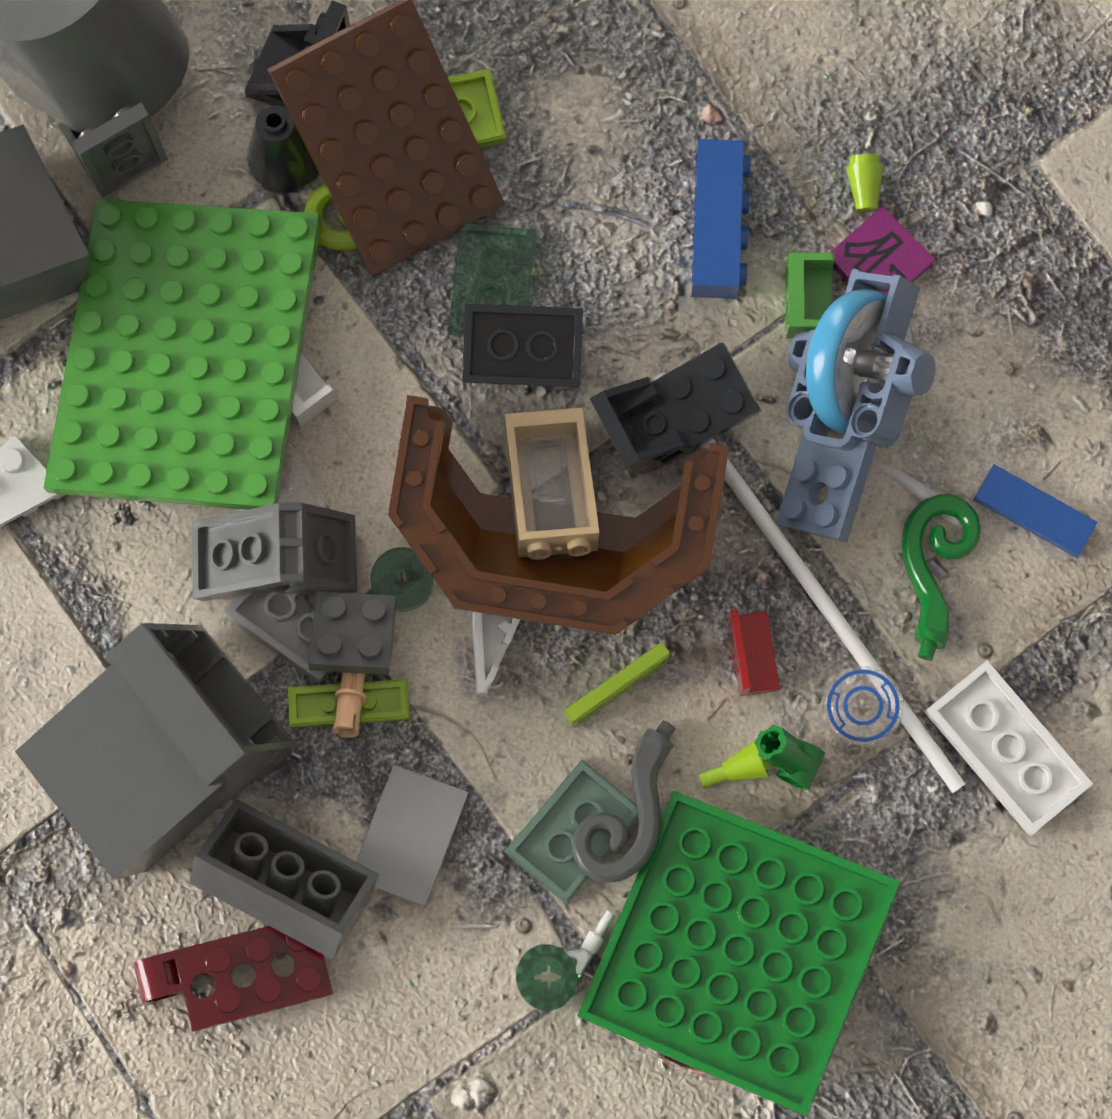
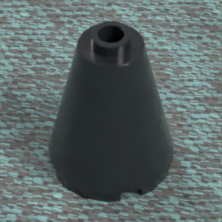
M271 105L261 110L257 115L248 147L247 163L249 170L261 186L268 191L279 194L297 193L303 190L304 186L310 181L315 180L319 172L287 108Z

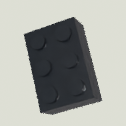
M465 303L462 382L580 387L583 308Z

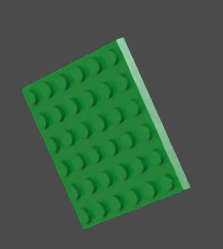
M673 790L660 820V831L656 848L651 858L639 870L577 1017L808 1117L901 882Z

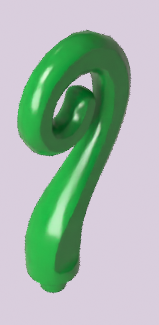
M938 494L920 502L909 514L902 532L901 548L904 564L921 605L920 617L914 640L921 644L917 656L927 661L933 660L936 649L945 648L949 631V611L947 602L924 558L922 538L925 528L932 518L939 515H950L960 521L963 526V537L959 542L948 541L945 528L941 525L934 526L930 531V546L935 553L948 560L968 556L976 548L981 534L980 521L975 509L967 501L952 494Z

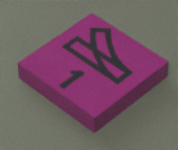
M883 206L829 252L835 254L833 268L847 282H849L852 269H858L865 273L886 276L900 275L913 283L935 262V258Z

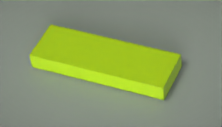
M662 642L565 709L564 718L571 728L577 727L668 663L670 652Z
M407 679L364 682L363 693L367 699L366 703L362 705L360 724L410 720ZM341 684L288 687L290 728L334 726L337 711V701L334 696L335 692L340 690Z

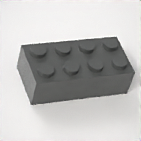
M235 799L196 855L189 883L334 960L370 901L379 874Z

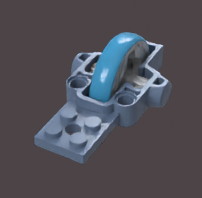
M852 269L845 294L827 308L814 330L796 334L790 343L788 363L797 375L786 412L788 419L792 423L804 429L776 524L781 527L847 543L876 446L887 448L898 440L912 396L922 395L932 386L936 373L934 358L928 352L914 345L910 325L920 287L900 275L886 276ZM832 429L838 433L845 434L842 439L827 437V434ZM827 486L828 496L822 504L818 505V492Z

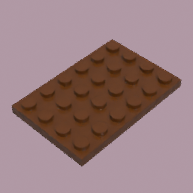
M398 0L268 69L371 276L506 205L412 0Z

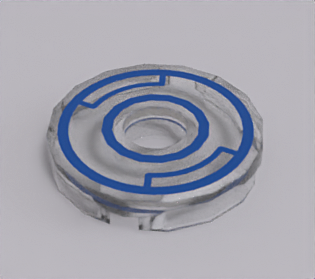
M855 666L842 671L830 682L824 696V715L829 727L840 739L854 745H874L886 740L898 728L904 715V698L898 684L886 672L872 666ZM861 694L871 696L875 702L874 712L866 718L857 716L852 707L854 699Z

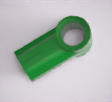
M772 725L765 731H760L755 741L759 751L758 756L778 770L776 774L778 778L804 790L810 789L825 755L823 750L808 742L797 739L784 728Z

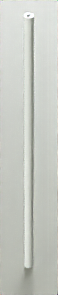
M665 372L660 373V374L657 375L653 380H656V379L660 378L661 376L665 375L666 373H665ZM712 439L700 447L702 450H708L709 443H717ZM727 458L724 480L863 670L880 673L890 681ZM866 674L888 704L887 696L881 689L885 682L874 675ZM886 685L884 688L890 697L891 709L895 713V698L890 687ZM896 689L900 704L898 719L951 792L954 793L964 786L965 782Z

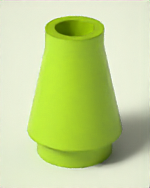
M858 154L849 157V165L846 166V172L855 201V211L857 212L878 210V199L884 164L880 163V156L878 154Z

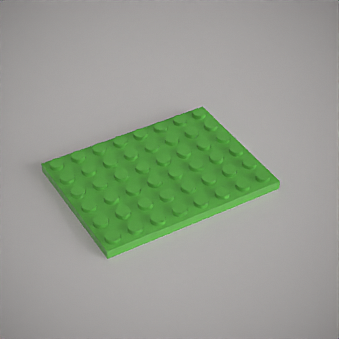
M96 199L87 247L90 255L87 279L81 282L43 487L48 493L245 510L278 503L322 219L318 213Z

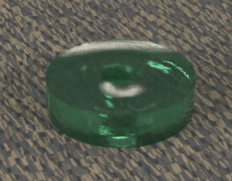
M397 547L384 552L375 561L371 570L370 581L374 594L396 596V611L407 612L419 608L429 599L433 591L434 578L427 571L412 548ZM402 573L410 577L409 582L403 586L395 582L396 577Z

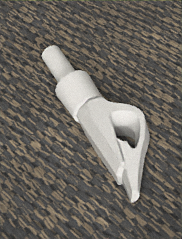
M607 910L594 932H588L580 950L568 951L562 956L560 972L564 1000L567 999L570 990L577 983L593 955L597 953L605 940L602 937L616 916ZM570 959L576 960L574 973L567 977V961Z

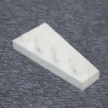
M15 435L0 447V530L3 529V525L20 516L25 517L37 511L38 507L52 499L57 500L67 495L48 493L43 488L47 470Z

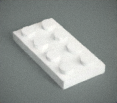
M987 660L924 712L1029 836L1037 832L1093 785L1090 779Z

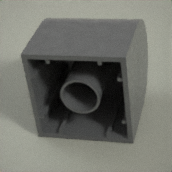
M0 0V77L17 96L78 133H82L92 126H100L113 119L115 113L127 106L134 107L140 102L151 118L173 97L187 71L189 62L187 37L162 0Z

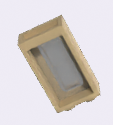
M583 408L505 414L504 437L519 558L529 557L534 560H540L556 554L583 556L591 551H598L600 532Z

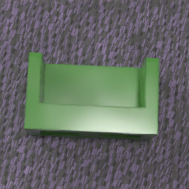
M788 252L785 263L786 338H794L800 332L814 330L824 312L832 304L834 253Z

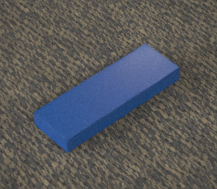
M995 464L991 467L973 499L1075 558L1080 555L1098 523Z

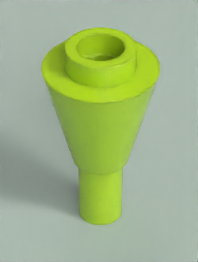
M754 740L722 762V765L698 773L703 788H707L726 780L730 782L769 778L768 769L773 768V766L758 756L759 751L755 745L756 740Z

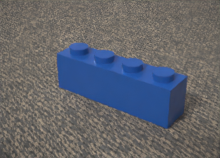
M698 139L695 169L691 297L737 299L739 287L746 286L747 263H740L741 250H747L748 227H741L742 214H748L750 192L743 190V178L750 177L751 155L744 154V141Z

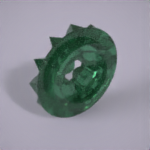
M550 944L537 945L529 949L520 959L516 971L517 987L523 999L532 1007L544 1011L556 1010L566 1006L571 997L577 994L575 989L580 976L577 974L574 965L576 960L571 958L564 951V948ZM548 966H550L552 973L561 975V979L551 982L550 988H548L547 981L535 979V975H541V973L546 972Z

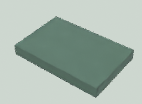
M581 760L504 853L564 904H567L589 878L578 868L572 853L573 836L579 824L594 813L606 812L621 818L629 830L638 819L637 805L584 760ZM606 830L595 832L590 842L592 852L600 860H604L611 852V834Z

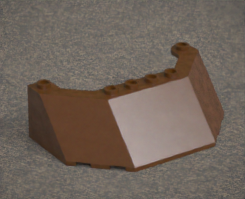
M407 395L388 516L455 609L616 635L710 567L729 446L709 443L708 450H697L691 453L685 460L681 486L638 517L632 518L597 512L600 532L598 551H591L583 556L556 554L540 560H534L529 557L519 558L512 498L480 493L449 450L452 432V421L449 415L439 407L429 406L428 398ZM532 501L535 531L575 528L572 508Z

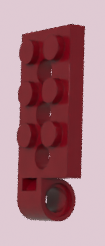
M270 926L133 962L142 1003L154 1002L183 993L192 1033L333 995L324 955ZM278 954H288L293 958L295 970L291 975L280 977L272 971L271 962ZM247 964L253 968L255 980L250 986L242 988L232 982L231 972L237 965ZM199 975L210 976L215 983L214 992L207 998H198L191 991V982Z

